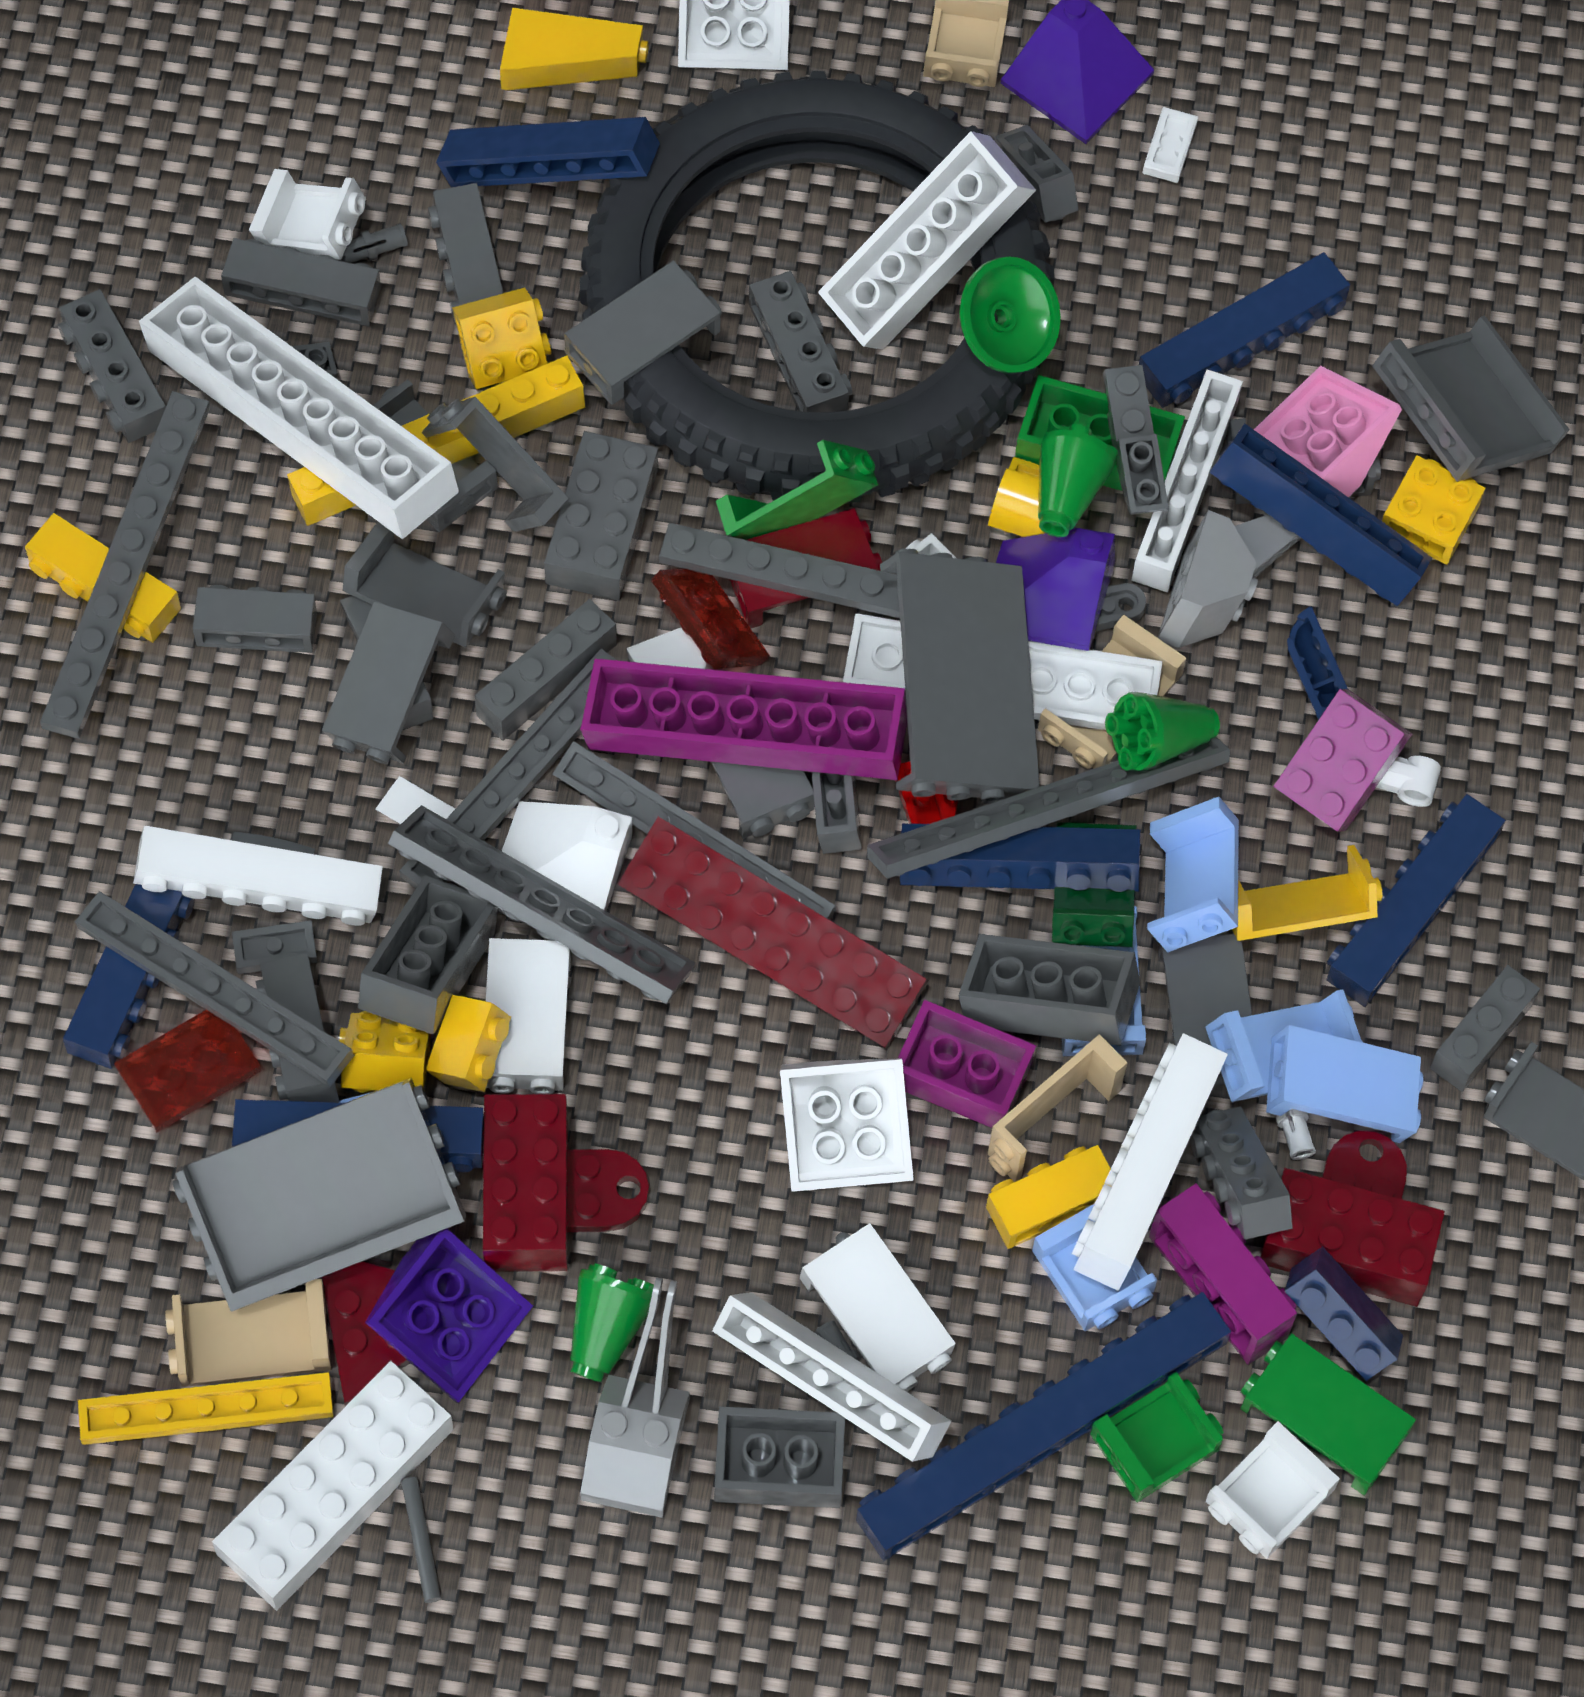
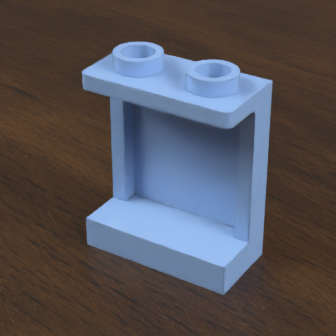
M1094 1204L1035 1237L1032 1252L1084 1331L1089 1330L1095 1325L1098 1329L1110 1325L1118 1318L1119 1315L1117 1313L1128 1306H1131L1132 1309L1141 1307L1152 1299V1292H1154L1157 1283L1155 1275L1153 1273L1147 1275L1136 1257L1119 1291L1073 1270L1079 1257L1073 1255L1072 1252L1089 1219L1088 1217Z

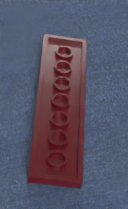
M659 816L618 882V885L886 1049H888L929 981Z

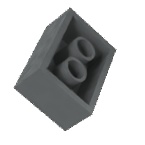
M719 1406L714 1502L840 1508L845 1417L837 1412Z

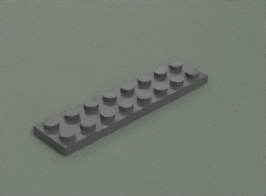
M422 805L394 830L388 842L389 845L398 849V852L403 857L409 860H417L428 866L438 877L444 880H452L461 885L474 898L487 900L501 908L507 917L521 920L534 927L542 937L548 940H556L567 946L578 958L593 961L605 968L606 972L613 978L622 981L626 980L641 989V992L652 1000H660L667 1004L689 977L696 964L694 961Z

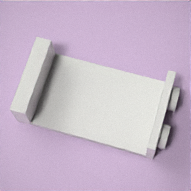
M489 938L486 1002L495 1004L511 1016L508 1035L502 1042L495 1061L494 1074L486 1088H490L493 1092L510 1093L514 1089H529L535 1094H552L554 1090L563 1091L564 1089L563 1065L568 972L570 971L571 953L570 948L558 941Z
M870 1223L802 1267L800 1280L807 1290L816 1289L871 1369L893 1384L908 1392L918 1383L915 1379L927 1370L934 1374L951 1362L952 1359L949 1355L952 1354L956 1343Z

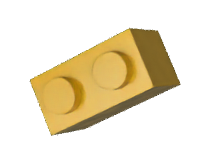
M452 995L425 1070L444 1084L485 1092L488 1081L494 1074L495 1061L502 1042L508 1035L511 1016L491 1002Z

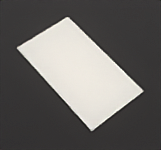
M399 776L376 807V810L402 824L421 805L445 819L448 818L455 808Z

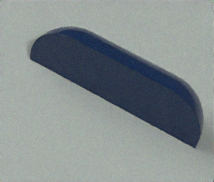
M1310 606L1297 616L1298 620L1290 631L1287 646L1319 720L1339 689L1348 688L1313 608Z

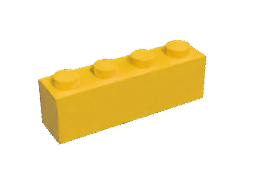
M55 513L49 517L25 546L29 567L41 578L47 579L50 577L57 581L62 590L75 599L80 596L89 601L109 551L107 546ZM145 572L124 625L125 631L135 638L142 636L153 643L181 610L177 591Z

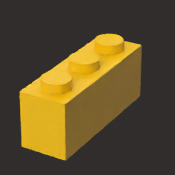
M1098 1145L1087 1150L1084 1146L1073 1149L1064 1156L1063 1161L1051 1166L1049 1163L1040 1164L1027 1173V1177L1016 1182L1008 1179L998 1183L991 1189V1193L988 1194L986 1209L1007 1249L1039 1236L1096 1202L1111 1169Z

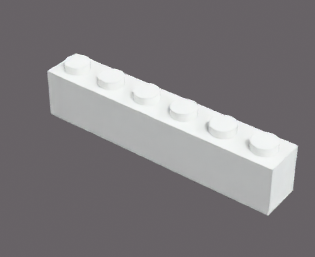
M1206 370L1165 480L1169 509L1153 512L1135 560L1131 581L1168 593L1212 475L1210 470L1217 461L1228 431L1230 419L1233 418L1243 381Z
M144 826L139 843L133 883L140 884L142 888L151 892H164L166 889L181 891L184 896L193 899H203L206 896L222 898V901L229 905L241 906L247 902L262 905L263 909L271 912H284L288 909L300 911L303 916L312 919H322L325 916L341 918V921L345 924L359 926L365 924V922L371 923L377 911L383 866Z
M752 1292L730 1295L712 1332L912 1462L933 1457L951 1423V1420Z

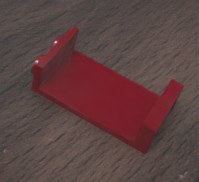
M855 508L747 539L756 543L881 571V557L878 552L872 553L869 545L871 533L866 520H859ZM729 579L747 629L763 624V611L810 598Z

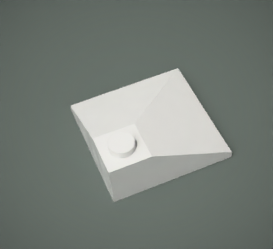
M680 0L678 67L788 70L789 0Z
M519 801L502 852L607 911L632 838V817L595 806ZM498 907V911H497V912H498V913H501V914H504V913L502 912L501 908Z
M902 1058L815 1061L781 1065L780 1076L792 1191L913 1181Z

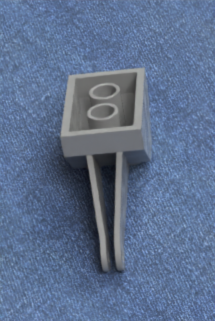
M1208 510L1183 553L1157 638L1166 644L1181 648L1222 634L1231 620L1238 621L1244 608L1245 600L1250 601L1258 583L1256 577L1300 540L1301 537L1294 532L1286 530L1280 522L1270 515L1234 526L1230 518Z
M656 1277L648 1317L630 1378L626 1379L608 1375L600 1396L588 1445L580 1497L581 1501L663 1518L689 1405L690 1392L668 1387L673 1310L677 1290V1281L671 1280L662 1318L655 1384L637 1381L661 1296L663 1278Z

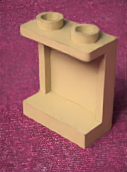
M935 0L923 77H930L937 81L950 80L969 83L976 87H995L1009 0Z

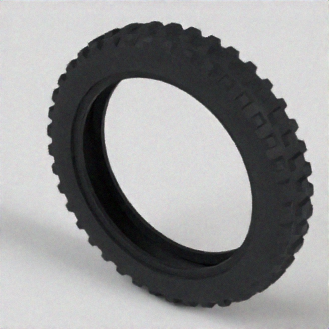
M811 71L809 77L793 79L790 72L776 73L773 82L760 84L756 78L741 81L740 87L729 90V93L723 88L709 92L706 102L698 106L690 102L679 108L677 115L668 121H660L652 128L660 145L646 177L609 179L610 187H606L598 203L597 213L591 215L588 224L587 240L589 246L584 247L582 251L581 269L587 272V274L580 277V303L588 307L582 313V318L585 320L657 272L670 238L690 212L709 195L745 175L786 164L832 163L871 171L887 177L913 192L970 131L980 134L984 133L973 125L967 128L958 123V113L947 106L939 109L933 108L929 105L928 96L920 92L913 91L909 96L896 92L895 83L886 80H880L878 84L873 83L871 85L862 83L861 75L847 73L844 80L827 79L825 71ZM1026 200L970 259L974 272L990 260L1002 257H1018L1036 265L1048 277L1054 287V266L1045 261L1049 258L1050 246L1046 234L1038 231L1041 215L1035 203ZM995 313L994 316H995V321H996V323H997V321H998V316H997V314ZM964 337L957 350L929 378L892 399L848 411L802 412L766 405L744 397L725 387L694 363L678 345L624 381V398L622 399L625 402V414L633 423H642L646 427V438L656 447L666 445L673 450L676 462L684 467H692L694 465L700 467L703 470L704 478L715 484L721 480L736 483L737 491L751 496L753 493L760 494L762 491L770 492L773 501L826 471L817 445L821 440L867 450L875 464L874 473L878 486L846 503L849 504L860 502L862 495L872 494L877 491L880 497L893 495L896 490L907 487L909 481L914 486H919L928 482L931 474L941 469L948 471L956 466L959 460L971 454L972 451H977L986 443V437H989L1005 422L1007 414H1012L1018 407L1026 391V384H1031L1038 366L1019 373L996 371L986 366L974 355Z

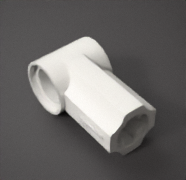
M1397 756L1376 788L1397 793L1399 799L1409 805L1417 807L1429 806L1433 800L1441 766L1435 760L1425 756H1411L1408 759Z

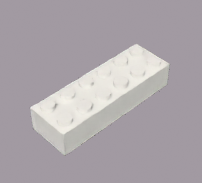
M970 131L818 293L863 347L884 349L1026 202L1036 189L990 136Z
M1184 1033L1177 1046L1171 1043L1168 1044L1092 1208L1089 1219L1074 1247L1072 1254L1079 1258L1073 1270L1119 1291L1226 1060L1227 1053Z
M390 1361L212 1541L216 1555L277 1611L401 1484V1480L407 1478L453 1431L451 1415Z

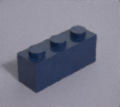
M1323 1246L1291 1268L1285 1288L1286 1294L1365 1381L1398 1360L1403 1334Z

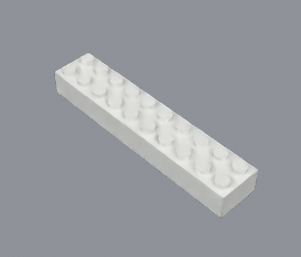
M197 277L192 278L139 320L149 352L401 539L405 538L459 493L452 464L449 460Z

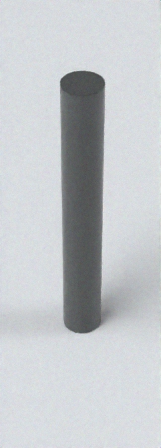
M408 1477L401 1480L421 1587L424 1602L433 1603L441 1600L426 1518L418 1478Z

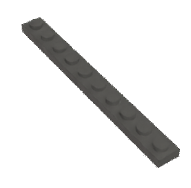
M172 391L41 718L42 729L80 739L209 413V401Z
M1215 737L1203 745L1147 770H1124L1119 765V761H1115L867 845V856L887 879L899 876L905 872L929 864H935L940 860L973 851L981 846L1008 839L1025 831L1040 828L1067 817H1073L1078 813L1102 805H1108L1113 801L1134 794H1140L1160 785L1210 770L1213 767L1229 762L1230 749Z

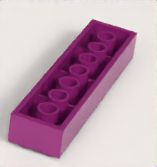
M595 658L580 730L590 750L898 780L908 722L905 688Z

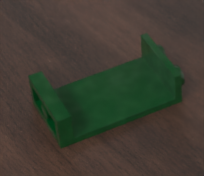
M1057 822V827L1137 829V825ZM1055 887L1052 942L1070 945L1133 947L1135 890L1114 891L1099 888L1074 890L1070 887Z

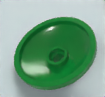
M1002 257L984 263L967 281L960 303V322L965 340L974 355L991 369L1003 373L1028 371L1042 363L1055 346L1061 322L1058 297L1048 277L1036 265L1018 257ZM995 313H996L997 316H998V321H997V323H996V321H995V316H994Z

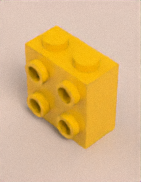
M525 287L452 307L468 377L476 389L508 381L547 364L546 356L551 355V348L546 333H540L538 321L543 320V312L538 298L532 299Z
M1416 455L1386 509L1382 522L1433 557V559L1448 565L1480 506L1486 488L1479 485L1472 478L1457 482L1449 470L1445 469L1439 462Z
M366 1011L351 1013L348 1028L341 1027L339 1041L351 1048L355 1056L341 1072V1088H352L358 1092H370L383 1089L411 1077L415 1087L422 1085L424 1088L427 1074L425 1068L430 1057L431 1034Z

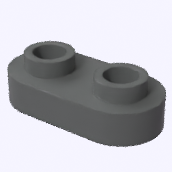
M1129 583L1108 586L1095 631L1114 628V625L1123 615L1134 622L1140 620L1146 605V597L1143 591ZM1122 604H1127L1132 609L1129 611H1124L1120 609L1119 606Z

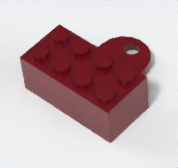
M566 1094L484 1095L483 1258L484 1262L495 1272L567 1271V1232H610L624 1229L638 1220L647 1206L649 1196L646 1172L636 1159L625 1152L610 1149H568ZM634 1182L640 1188L639 1194L632 1199L621 1197L617 1189L622 1183Z
M1357 1131L1343 1136L1333 1145L1325 1162L1322 1177L1284 1167L1281 1180L1290 1194L1293 1228L1266 1234L1260 1257L1268 1267L1290 1272L1293 1266L1323 1246L1365 1293L1418 1307L1428 1285L1445 1211L1403 1200L1407 1163L1401 1149L1390 1138L1373 1131ZM1366 1144L1374 1145L1379 1149L1381 1158L1377 1161H1367L1361 1156L1359 1148Z

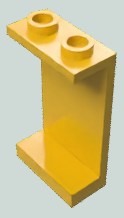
M1355 845L1347 846V874L1244 891L1238 879V927L1233 928L1232 931L1237 941L1376 918L1378 917L1377 901H1382L1383 897L1380 880L1378 877L1373 878L1368 859H1362Z

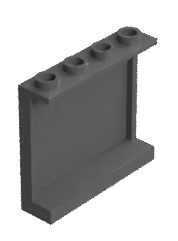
M1485 315L1478 319L1469 332L1423 345L1407 348L1401 339L1390 341L1372 365L1457 482L1550 454L1570 430Z

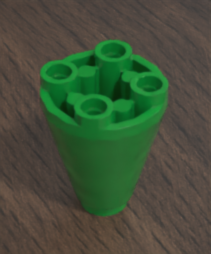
M1072 424L1069 430L1061 429L1046 432L1040 446L1039 528L1051 536L1065 537L1076 526L1112 473L1118 456V450L1115 447L1092 436V430L1087 426Z
M1129 692L1120 697L1114 707V711L1107 714L1105 728L1107 733L1112 736L1121 768L1124 770L1141 771L1209 742L1210 739L1218 735L1220 721L1217 712L1213 708H1207L1205 705L1148 693Z
M594 1263V1265L589 1264L588 1270L581 1269L578 1277L570 1361L574 1363L570 1372L602 1383L604 1375L610 1374L647 1319L654 1284L637 1278H628L627 1282L616 1279L618 1271Z

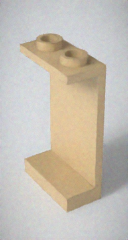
M1125 615L1114 625L1112 640L1102 650V652L1162 661L1157 694L1165 697L1183 675L1186 662L1185 656ZM1046 708L1040 714L1038 730L1041 732L1042 737L1051 745L1061 746L1069 751L1075 761L1084 768L1095 769L1107 765L1117 755L1112 736L1106 730L1069 725Z
M1100 1034L992 1127L988 1155L990 1156L988 1159L992 1167L1000 1175H1008L1014 1182L1018 1181L1022 1177L1027 1149L1017 1139L1086 1079L1110 1101L1121 1091L1128 1062Z
M315 1279L305 1283L306 1291L276 1294L232 1312L226 1300L183 1305L180 1295H172L173 1309L165 1311L168 1335L175 1334L176 1349L168 1350L171 1375L178 1374L181 1386L189 1387L331 1370L325 1293L322 1279Z

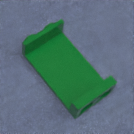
M821 440L817 445L826 469L824 473L771 503L728 494L716 500L726 535L747 540L819 519L878 486L874 473L875 464L867 450Z
M1291 1333L1284 1344L1277 1340L1263 1360L1269 1364L1261 1376L1254 1372L1242 1388L1240 1393L1246 1397L1241 1410L1248 1414L1254 1406L1275 1422H1280L1288 1431L1353 1475L1355 1478L1351 1487L1365 1496L1411 1431L1416 1419Z

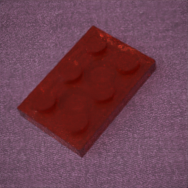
M688 569L659 570L651 581L659 591L661 600L671 608L680 621L682 630L693 639L701 651L702 658L713 669L759 666L770 656L713 575Z
M204 1010L114 1063L116 1071L156 1133L262 1071L259 1062L238 1030L208 1010Z

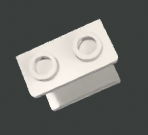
M274 169L249 231L255 240L262 242L264 245L278 248L291 247L301 253L315 256L328 255L334 259L341 260L347 245L351 243L353 230L359 215L364 211L366 197L354 178L346 177L342 188L296 184L288 170Z
M1277 1421L1266 1433L1264 1440L1218 1486L1215 1485L1209 1491L1206 1502L1210 1505L1208 1507L1210 1513L1217 1521L1223 1525L1229 1523L1241 1534L1239 1539L1249 1551L1254 1554L1260 1552L1268 1559L1335 1490L1340 1478Z

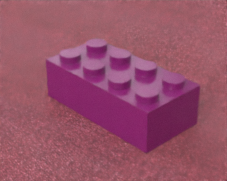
M1195 1183L1157 1209L1149 1238L1194 1296L1204 1292L1231 1330L1229 1342L1246 1364L1250 1365L1267 1353L1277 1340L1283 1342L1288 1338L1297 1315L1295 1310L1296 1304L1286 1294L1284 1288L1279 1290L1271 1280V1272L1264 1260L1259 1256L1253 1257L1244 1245L1246 1241L1236 1225H1228L1219 1213L1221 1211L1220 1206L1214 1196L1208 1191L1203 1192Z

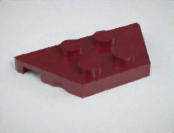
M358 1262L322 1276L345 1407L390 1361L398 1368L406 1367L410 1364L404 1356L365 1323L395 1272L393 1269L365 1262Z

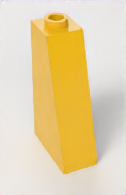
M512 8L500 66L501 89L515 90L637 77L640 62L646 63L649 49V41L643 40V25Z

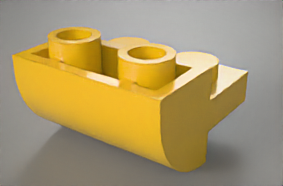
M1013 457L1009 468H1006L998 488L988 526L1022 537L1045 533L1039 528L1038 464Z

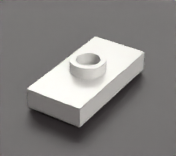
M1166 107L1162 108L1145 160L1143 174L1178 183L1197 125L1198 116Z

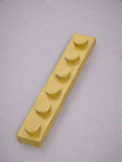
M329 1372L78 1400L80 1440L82 1445L334 1417Z

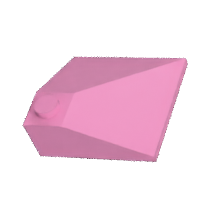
M1320 366L1254 430L1349 497L1361 486L1402 409L1400 404Z

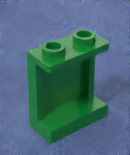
M1177 1372L1170 1375L1164 1385L1110 1418L1106 1414L1093 1423L1091 1429V1437L1137 1503L1218 1452L1223 1442L1221 1435L1224 1432L1219 1421L1212 1413L1206 1415L1197 1402L1200 1400V1397L1193 1384L1188 1379L1182 1380Z

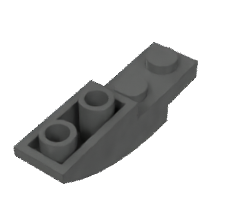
M1143 365L1105 369L1103 378L1109 408L1107 418L1112 446L1118 450L1116 465L1129 514L1168 510L1169 506L1157 434L1153 432Z

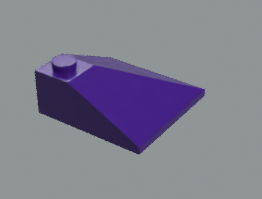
M1060 0L1047 14L1001 78L1000 84L1084 144H1087L1154 74V69L1096 5L1089 0Z
M1073 528L1065 537H1055L1044 533L1003 540L996 563L1022 566L1028 641L1089 651L1115 566V534Z
M446 1228L416 1240L400 1261L365 1323L453 1401L459 1403L533 1305Z

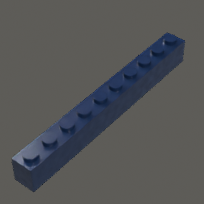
M1204 1292L1193 1298L1189 1294L1181 1297L1169 1307L1171 1312L1160 1319H1157L1156 1316L1146 1319L1136 1327L1135 1331L1137 1333L1125 1341L1122 1337L1111 1341L1101 1350L1103 1355L1092 1362H1089L1088 1359L1079 1361L1067 1371L1069 1376L1057 1384L1053 1380L1044 1383L1034 1391V1398L1022 1406L1019 1402L1009 1405L998 1415L1000 1419L988 1427L984 1423L974 1427L964 1436L965 1441L953 1449L950 1445L939 1449L933 1457L929 1458L931 1463L917 1471L915 1467H912L900 1474L894 1480L896 1485L882 1493L880 1489H877L865 1496L859 1502L861 1507L857 1509L856 1521L883 1562L1091 1431L1093 1423L1106 1414L1110 1418L1165 1384L1168 1377L1173 1373L1181 1374L1225 1346L1229 1340L1231 1330Z

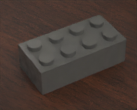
M588 431L583 432L565 492L569 499L561 506L544 562L545 584L620 601L658 472V447Z
M424 875L361 973L358 1009L434 1034L445 1016L451 996L459 994L488 947L489 938L494 937L498 907L487 900L474 898L465 888Z
M979 934L958 996L963 1016L998 1030L1089 1042L1100 1034L1109 1044L1121 1046L1140 986V978L1135 952Z

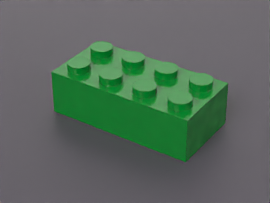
M1038 375L1017 438L1015 457L1039 465L1040 446L1044 434L1053 430H1069L1072 424L1087 426L1092 430V436L1112 446L1107 418L1109 408L1106 394ZM1149 406L1153 432L1157 434L1165 482L1180 442L1185 416ZM1115 462L1112 473L1103 486L1122 491Z

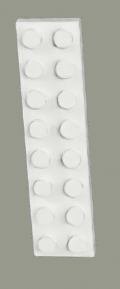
M855 614L843 682L905 688L900 620ZM1028 641L1034 719L1040 720V714L1046 708L1069 725L1106 730V716L1114 711V707L1120 697L1129 692L1158 694L1162 661Z

